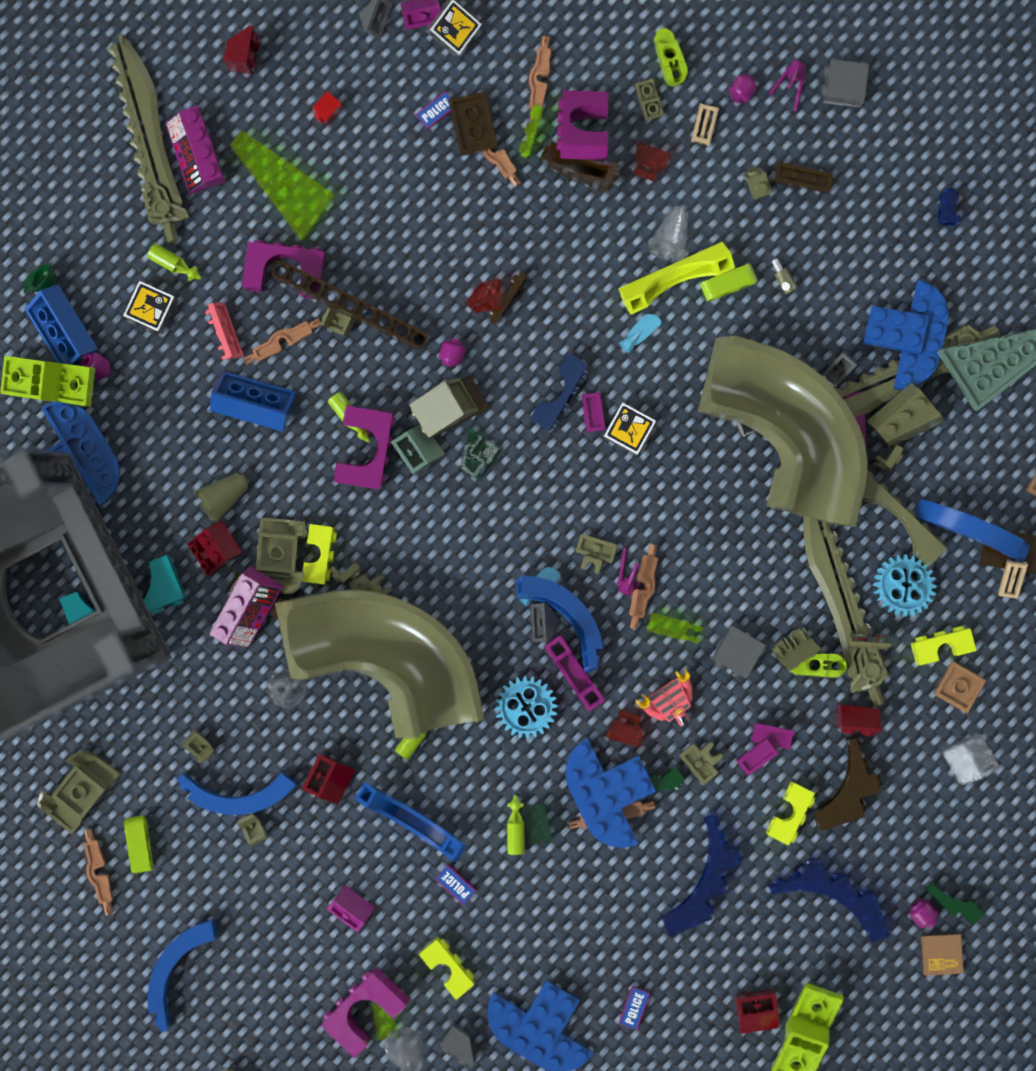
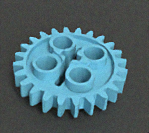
M905 554L901 560L900 556L897 555L895 556V561L893 558H889L888 563L883 562L881 564L883 568L877 569L880 575L874 576L878 580V582L873 584V586L878 587L874 594H880L877 601H884L881 606L882 608L889 606L888 613L895 610V616L899 615L900 612L902 617H906L908 613L910 616H914L915 611L919 614L922 612V609L928 608L926 603L930 604L933 602L929 596L936 595V593L931 591V589L937 587L931 584L936 578L929 576L933 571H926L927 566H922L920 560L915 562V556H911L908 560V556ZM892 571L898 573V580L893 579ZM911 572L917 574V581L912 580ZM902 583L908 585V588L905 589V586H902ZM892 590L898 592V599L892 597ZM911 591L917 593V600L912 599Z
M524 676L521 682L516 677L515 684L510 680L509 688L503 686L505 693H498L502 699H496L500 706L495 707V710L501 711L496 717L503 718L499 724L506 723L505 731L511 728V735L513 736L515 732H518L519 738H521L523 733H525L527 739L530 733L536 737V731L544 734L542 728L549 729L548 721L554 722L551 715H557L555 711H552V708L558 707L556 704H552V701L556 699V697H550L553 690L546 691L545 689L548 684L546 683L541 686V679L535 683L533 676L530 681H527L526 676ZM528 688L533 689L535 692L532 699L524 697V691ZM517 692L520 693L526 704L530 703L532 705L530 706V711L536 718V722H533L526 710H521L523 704L517 697ZM510 699L518 701L519 705L516 709L508 707L507 703ZM543 705L545 707L544 714L536 715L534 713L535 706ZM521 715L529 718V722L525 726L518 723V718Z

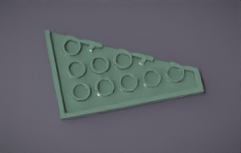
M1036 329L941 348L936 352L972 408L978 411L1036 365Z

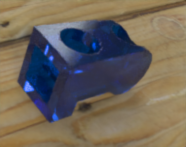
M955 188L945 189L939 197L937 225L957 226L960 223L961 215H955L956 202L959 199V192Z

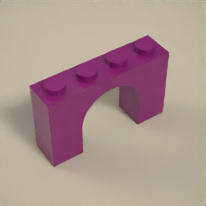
M563 90L562 98L558 99V110H562L558 111V123H561V125H558L557 137H561L557 138V150H561L560 158L607 160L608 132L582 131L572 124L581 119L607 120L608 92Z
M262 240L248 241L242 288L244 290L263 292L266 271L269 265L279 258L293 259L300 265L302 271L320 280L323 279L326 255L322 249L310 247V250L303 249L300 245L286 247L283 243L273 242L271 245L265 244V241ZM312 284L310 290L317 293L320 291V287L317 284ZM299 292L301 298L313 299Z
M345 405L342 424L371 431L377 440V451L369 462L360 465L336 461L334 482L380 489V486L384 485L386 474H383V467L387 466L389 455H386V449L391 446L392 436H389L390 428L393 429L395 417H392L391 412Z
M560 635L544 646L588 711H591L605 701Z
M377 966L373 971L367 970L361 977L363 981L360 984L356 982L348 990L350 994L347 997L342 996L335 1004L337 1007L334 1010L329 1009L323 1016L325 1020L321 1027L353 1058L368 1045L371 1037L354 1021L351 1012L352 1004L359 1000H371L377 1003L394 1019L407 1006L410 1000Z

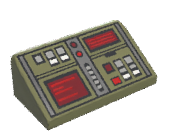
M849 633L850 648L888 649L891 647L890 639L886 634Z

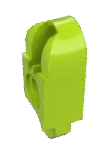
M661 28L654 37L657 57L665 82L669 86L678 87L684 83L688 72L685 59L673 32L666 28ZM671 52L674 54V57L667 58L665 53ZM677 72L679 74L678 78L674 79L672 73Z
M816 654L800 664L799 667L791 670L794 675L840 678L847 671V662L837 654ZM814 660L820 662V668L816 671L812 670L810 666ZM834 663L839 664L838 670L832 669Z

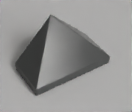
M372 0L359 13L364 31L380 39L393 4L387 0Z
M843 351L821 376L836 388L858 363Z
M547 603L531 604L533 642H549L561 621Z

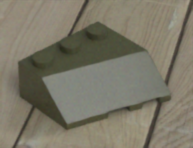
M910 383L867 422L888 447L891 448L943 423L944 420L923 392Z

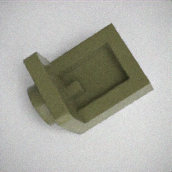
M754 167L743 174L754 200L772 193L767 174L763 169Z
M328 307L323 315L321 325L332 332L348 337L355 320Z
M898 445L893 446L886 459L878 455L872 458L875 462L874 465L882 470L891 469L894 463L897 465L902 459L903 455L901 452L903 448Z
M355 562L342 574L335 566L330 569L333 571L332 577L338 583L341 581L345 584L348 580H355L361 574L359 571L362 568Z
M196 730L181 743L186 750L196 757L200 764L204 760H208L214 751L212 744Z
M254 813L244 815L241 820L237 821L250 847L268 838L260 818Z

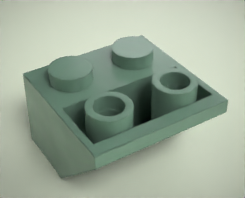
M421 424L406 431L391 442L413 475H416L445 455L435 438H428L422 432Z

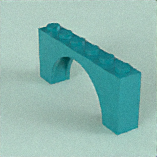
M170 555L150 561L151 584L143 600L149 612L158 614L165 611L164 607L172 605V607L183 604L182 600L187 597ZM77 591L59 599L69 625L97 611L86 601L82 592Z

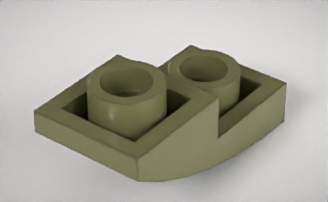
M654 79L634 84L645 121L664 116Z

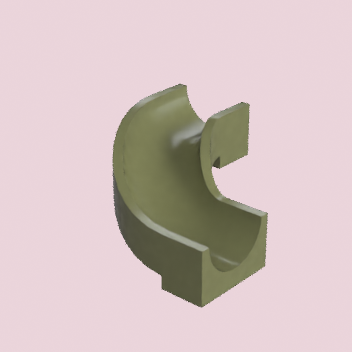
M735 335L716 338L698 412L731 422L742 423L759 432L775 447L780 456L781 468L775 469L766 506L834 525L856 527L866 485L867 455L858 423L844 399L818 372L798 358L782 350Z
M342 590L315 594L275 603L291 679H309L342 670L355 671L374 678L384 685L391 695L392 699H388L395 738L415 739L421 737L422 733L430 730L484 720L476 678L465 651L455 637L441 623L418 607L389 595L360 590Z

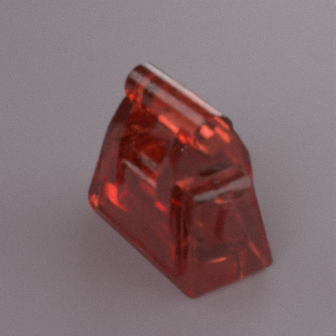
M638 142L636 154H634V162L637 163V167H635L633 174L654 182L656 173L661 172L667 166L671 154L643 142ZM641 166H645V167H647V168L652 169V170H653L652 173H651V172H648V171H646V170L640 169Z
M493 279L481 282L475 287L465 305L475 313L500 309L501 281Z
M620 709L617 721H612L605 734V738L640 747L643 736L639 723L642 715ZM623 718L634 721V724L623 723Z

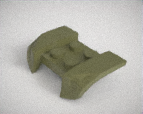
M260 518L256 570L283 586L279 594L295 593L299 589L304 576V572L295 573L297 540L304 539L308 535L305 522Z
M80 750L66 760L73 764L74 768L53 794L49 791H41L36 804L71 834L77 830L84 821V817L121 774L105 760L88 750Z

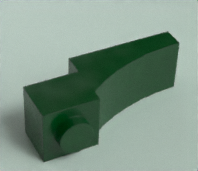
M675 766L660 778L655 773L649 776L656 791L668 789L670 792L673 789L677 791L684 785L683 781L685 780Z
M929 881L923 885L945 910L954 917L960 913L969 923L975 925L985 915L981 911L983 907L975 899L971 901L968 898L964 900L953 898L940 891Z

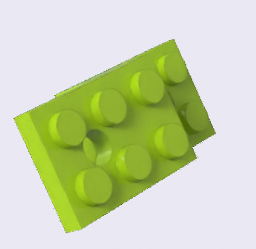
M4 356L0 394L91 407L95 368ZM76 381L78 382L77 389L75 388Z
M805 983L786 1023L785 1041L771 1071H816L829 1045V1028L843 1002V995ZM814 1004H821L822 1006L819 1007V1008H817V1007H814L813 1005H814ZM797 1061L800 1062V1064L794 1065L792 1062Z

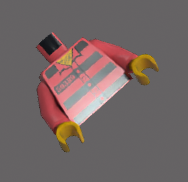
M684 668L685 672L683 675H679L678 671H676L678 678L673 679L648 697L642 694L644 700L642 702L636 700V703L649 716L660 721L667 720L669 722L675 718L680 726L685 725L690 719L684 711L691 707L690 703L693 700L692 685L689 680L690 675L688 671Z

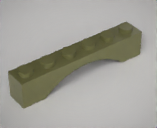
M867 470L862 501L880 505L894 514L904 525L910 536L913 554L929 567L947 549L944 546V541L938 536L935 538L930 533L931 529L926 524H921L916 520L917 516L911 510L907 511L902 506V501L896 496L892 497L888 493L889 489L883 483L879 484L874 480L875 476Z

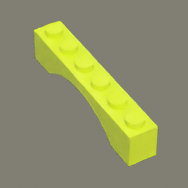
M721 242L618 289L623 304L632 315L649 307L652 301L662 292L680 282L703 276H718L734 269L735 266L731 252Z

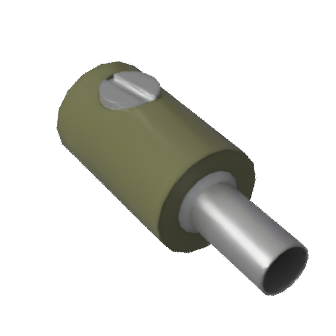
M777 258L771 261L777 271L774 276L785 295L798 289L788 269H783Z

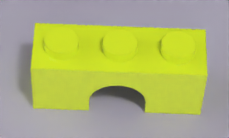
M310 524L307 543L317 545L320 548L321 556L314 563L304 562L302 582L326 585L327 581L330 582L331 570L328 569L329 563L333 562L334 551H331L332 543H336L337 532H334L335 528Z
M964 626L952 628L953 632L946 633L944 630L934 633V637L927 638L926 635L915 638L916 641L911 642V647L916 665L939 661L937 651L943 643L951 647L955 656L976 651L971 629H964Z
M791 781L783 799L792 804L793 813L787 819L773 816L766 834L787 845L790 842L793 843L798 835V832H796L798 826L802 825L807 815H805L807 808H811L815 801V797H813L815 793Z
M437 936L419 952V956L431 970L438 964H446L450 967L452 974L444 981V986L457 1000L474 985L475 981L473 979L475 976L468 968L466 970L461 965L462 960L456 953L453 955L449 951V944L443 938L440 940Z

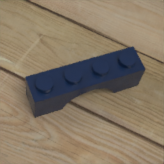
M568 353L558 370L564 381L563 393L555 401L549 403L539 402L530 417V421L550 432L551 428L555 430L560 422L558 416L561 412H566L570 405L567 402L570 396L574 397L579 389V386H577L580 379L584 381L589 372L587 370L588 364Z

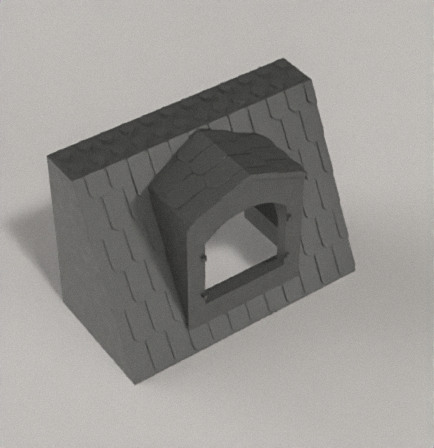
M22 450L0 462L1 742L173 659L68 452ZM62 540L97 611L45 639H41L27 631L12 613L6 592L7 574L9 568Z

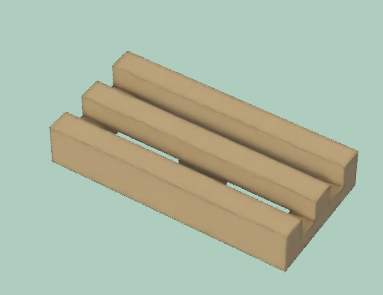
M700 104L691 142L710 145L719 108ZM703 109H706V114L699 138L696 136L700 124V119ZM710 111H714L708 137L703 139Z
M1007 559L998 591L999 596L1018 599L1028 566L1027 562L1020 563L1017 560L1013 562L1011 559ZM1011 567H1013V570H1012V573H1011V577H1010V580H1009V584H1008L1007 590H1006V592H1005V588H1006V585H1007V581H1008V578H1009V574H1010V571H1011ZM1021 568L1014 593H1011L1017 570Z

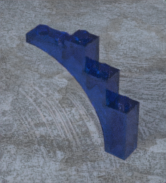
M711 812L703 814L708 832V856L703 874L694 890L681 904L661 915L669 937L712 920L711 914L714 911L710 902L706 903V901L727 892L725 889L728 886L724 875L720 876V874L741 866L739 860L742 859L739 849H734L732 845L725 847L728 844L724 833L720 834L717 828L720 826L717 816H713Z
M812 857L806 859L805 863L801 865L802 873L800 871L789 874V878L783 880L782 878H776L771 881V884L767 885L771 895L790 891H807L830 897L844 905L854 914L872 943L890 937L875 892L871 889L863 888L858 890L855 895L849 877L846 874L836 873L830 876L831 879H828L823 863L819 858Z

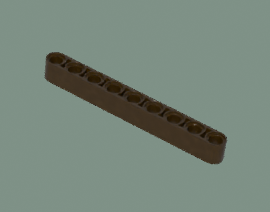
M276 261L272 265L271 275L275 280L413 349L420 350L428 343V335L424 331L285 261ZM279 266L283 267L285 269V274H276L275 268ZM295 275H299L302 277L303 282L296 284L292 278ZM317 284L320 287V291L314 293L310 290V286ZM333 292L337 295L338 299L330 301L327 295ZM345 302H353L355 309L348 310L345 307ZM362 311H371L372 318H364ZM380 319H387L389 326L382 327L379 322ZM398 327L406 329L405 336H400L397 333ZM417 335L421 336L424 341L423 344H416L414 337Z

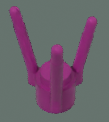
M792 61L791 66L786 67L785 72L773 86L769 95L774 93L787 75L790 78L787 86L789 89L794 81L799 80L794 111H797L803 81L806 76L804 73L806 65L800 61Z
M624 547L619 579L616 585L619 586V592L632 596L633 591L638 589L641 584L638 580L636 583L633 581L639 563H635L629 579L624 578L623 581L627 548Z

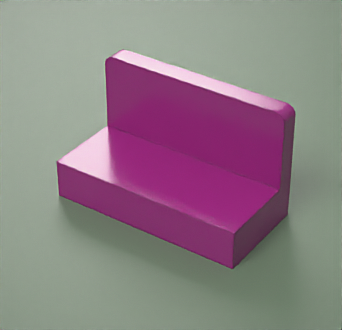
M410 0L400 3L406 30L430 25L441 10L439 0Z
M755 722L751 741L759 743L768 737L775 747L790 750L792 736L795 735L796 731Z
M346 885L343 886L327 908L329 912L356 932L361 929L375 909L373 905Z

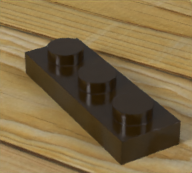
M778 162L773 182L829 194L834 174Z
M520 272L519 275H514L509 283L512 286L508 292L505 290L499 298L501 303L498 307L494 306L489 313L491 317L490 323L495 326L498 325L526 282V274Z

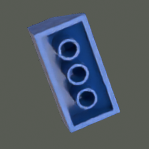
M59 285L40 290L25 308V311L57 363L78 366L81 364L84 356L98 350Z
M223 371L211 393L209 411L283 432L290 417L296 391Z

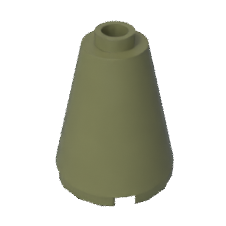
M235 473L194 491V496L196 499L200 497L202 500L200 501L201 507L217 523L248 489L247 484L249 482L243 474Z

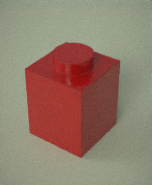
M327 91L312 107L315 113L313 116L320 123L325 122L329 125L343 110L342 103Z

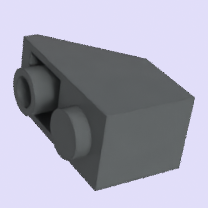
M453 1022L440 1041L441 1050L449 1056L451 1054L458 1058L457 1061L463 1066L467 1067L469 1065L472 1068L475 1059L470 1033Z

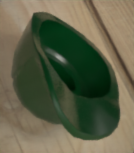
M44 263L31 272L25 279L23 293L39 292L42 289L56 285L54 269L49 264Z

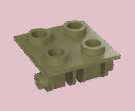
M804 627L798 628L791 633L794 639L790 634L788 635L790 642L783 638L784 642L781 640L774 644L772 648L775 657L789 671L799 667L804 661L822 650L807 635L808 633Z

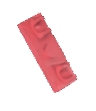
M225 302L211 303L208 305L209 310L205 314H211L213 318L209 321V324H214L216 334L222 343L218 350L225 351V355L221 358L233 359L244 356Z

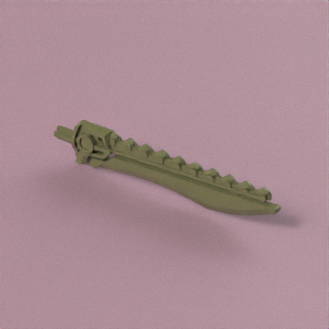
M120 34L118 38L127 69H124L117 44L109 46V53L116 58L112 68L120 73L116 78V83L123 88L119 98L127 104L123 114L131 120L127 123V129L134 134L130 144L138 150L134 155V160L142 166L138 169L137 175L145 180L141 191H143L148 220L152 224L164 227L167 243H175L178 241L175 223L189 219V215L186 209L182 208L184 203L179 194L164 148L159 121L157 93L141 58L127 39ZM127 78L131 79L160 183L169 189L174 204L171 203L167 191L157 184Z
M965 325L946 334L942 348L1000 336L999 330L994 325L979 333L970 325ZM940 359L938 367L931 378L949 372L942 359ZM892 360L888 364V369L877 367L874 370V376L863 374L859 378V383L848 381L845 384V390L834 389L841 397H844L897 374L899 361ZM895 379L844 401L854 417L871 412L882 403L899 394L902 390L893 389Z
M803 517L804 543L809 568L817 580L833 616L844 659L847 662L848 677L853 679L850 683V690L852 693H855L856 691L860 692L868 689L873 706L882 705L885 702L878 685H881V682L888 677V673L879 649L859 648L855 656L856 668L854 655L857 648L849 647V633H852L824 543V537H826L855 633L870 634L872 627L868 623H863L866 612L863 608H858L860 599L858 593L852 592L855 581L851 577L846 576L849 565L846 562H841L844 550L840 546H835L838 535L835 531H830V523L821 521L823 530H820L818 520Z

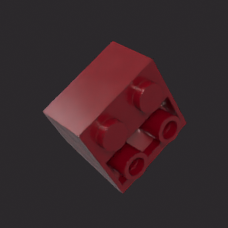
M249 25L227 40L223 60L229 71L252 75V70L256 69L257 58H255V54L260 49V39H258V34L253 26Z
M222 520L205 528L187 544L207 576L224 567L242 553Z
M837 704L835 727L841 729V732L846 734H856V731H860V734L875 736V732L881 733L879 708Z
M320 753L302 790L320 799L339 805L356 769Z
M773 989L734 994L740 1034L779 1028V1012L776 993Z

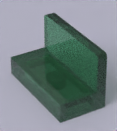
M543 802L522 807L521 811L530 845L553 842Z

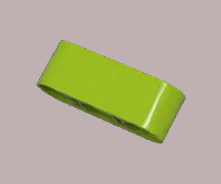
M750 263L700 283L707 302L751 286L757 283L758 280Z
M146 816L125 818L124 828L132 874L153 871V858Z

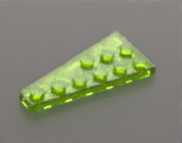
M241 130L230 146L303 242L335 195Z

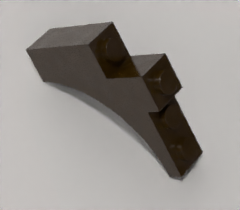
M553 141L546 145L539 158L540 162L573 182H583L600 193L609 191L619 176L617 171L620 166L615 162L605 163L592 159L560 158L561 150H557V144Z
M855 737L845 739L848 749V765L841 786L829 801L819 808L812 810L817 829L820 831L864 818L866 808L863 800L860 801L859 798L881 792V778L872 771L867 773L869 766L867 760L863 759L861 755L863 747L860 740L857 741Z

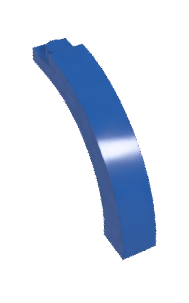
M921 499L915 511L917 519L925 524L940 527L973 539L1020 563L1024 562L1030 549V545L1025 543V540L1000 527L937 503Z
M520 576L516 580L518 599H530L547 603L560 612L572 625L579 638L584 672H592L597 669L599 656L596 653L603 649L598 627L585 605L573 593L553 581L535 576Z
M283 771L265 789L251 795L232 797L220 795L204 788L186 773L181 774L177 779L180 783L179 786L186 792L190 790L192 792L187 798L188 800L206 810L228 815H242L263 810L284 798L298 784V782Z
M364 782L355 797L366 808L408 829L456 863L467 847L458 837L429 817L371 784Z
M214 918L190 927L174 939L161 954L153 969L148 988L149 1014L157 1013L155 1015V1023L160 1028V1032L167 1031L171 1027L167 1003V989L171 973L180 958L189 950L203 943L215 941L218 938Z

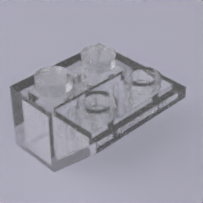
M974 733L942 751L961 786L982 779L1000 769L984 738L978 733Z

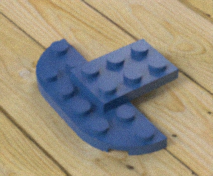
M917 280L910 313L876 306L871 307L864 338V344L902 351L893 388L896 390H903L910 383L917 387L931 378L940 361V356L936 351L943 347L949 318L947 303L935 287L920 280Z
M53 402L42 406V411L61 441L46 451L70 453L80 475L98 505L102 506L114 494L119 483L120 470L117 458L98 425L87 411L77 405Z
M589 739L583 740L574 748L569 756L566 766V781L587 828L596 839L608 846L626 848L637 845L638 842L622 808L656 792L640 757L633 758L604 772Z
M545 980L529 1010L526 1012L495 992L492 993L488 1004L489 1025L495 1037L509 1049L548 1071L575 1070L585 1064L593 1054L592 1050L561 1033L580 1001L577 997Z

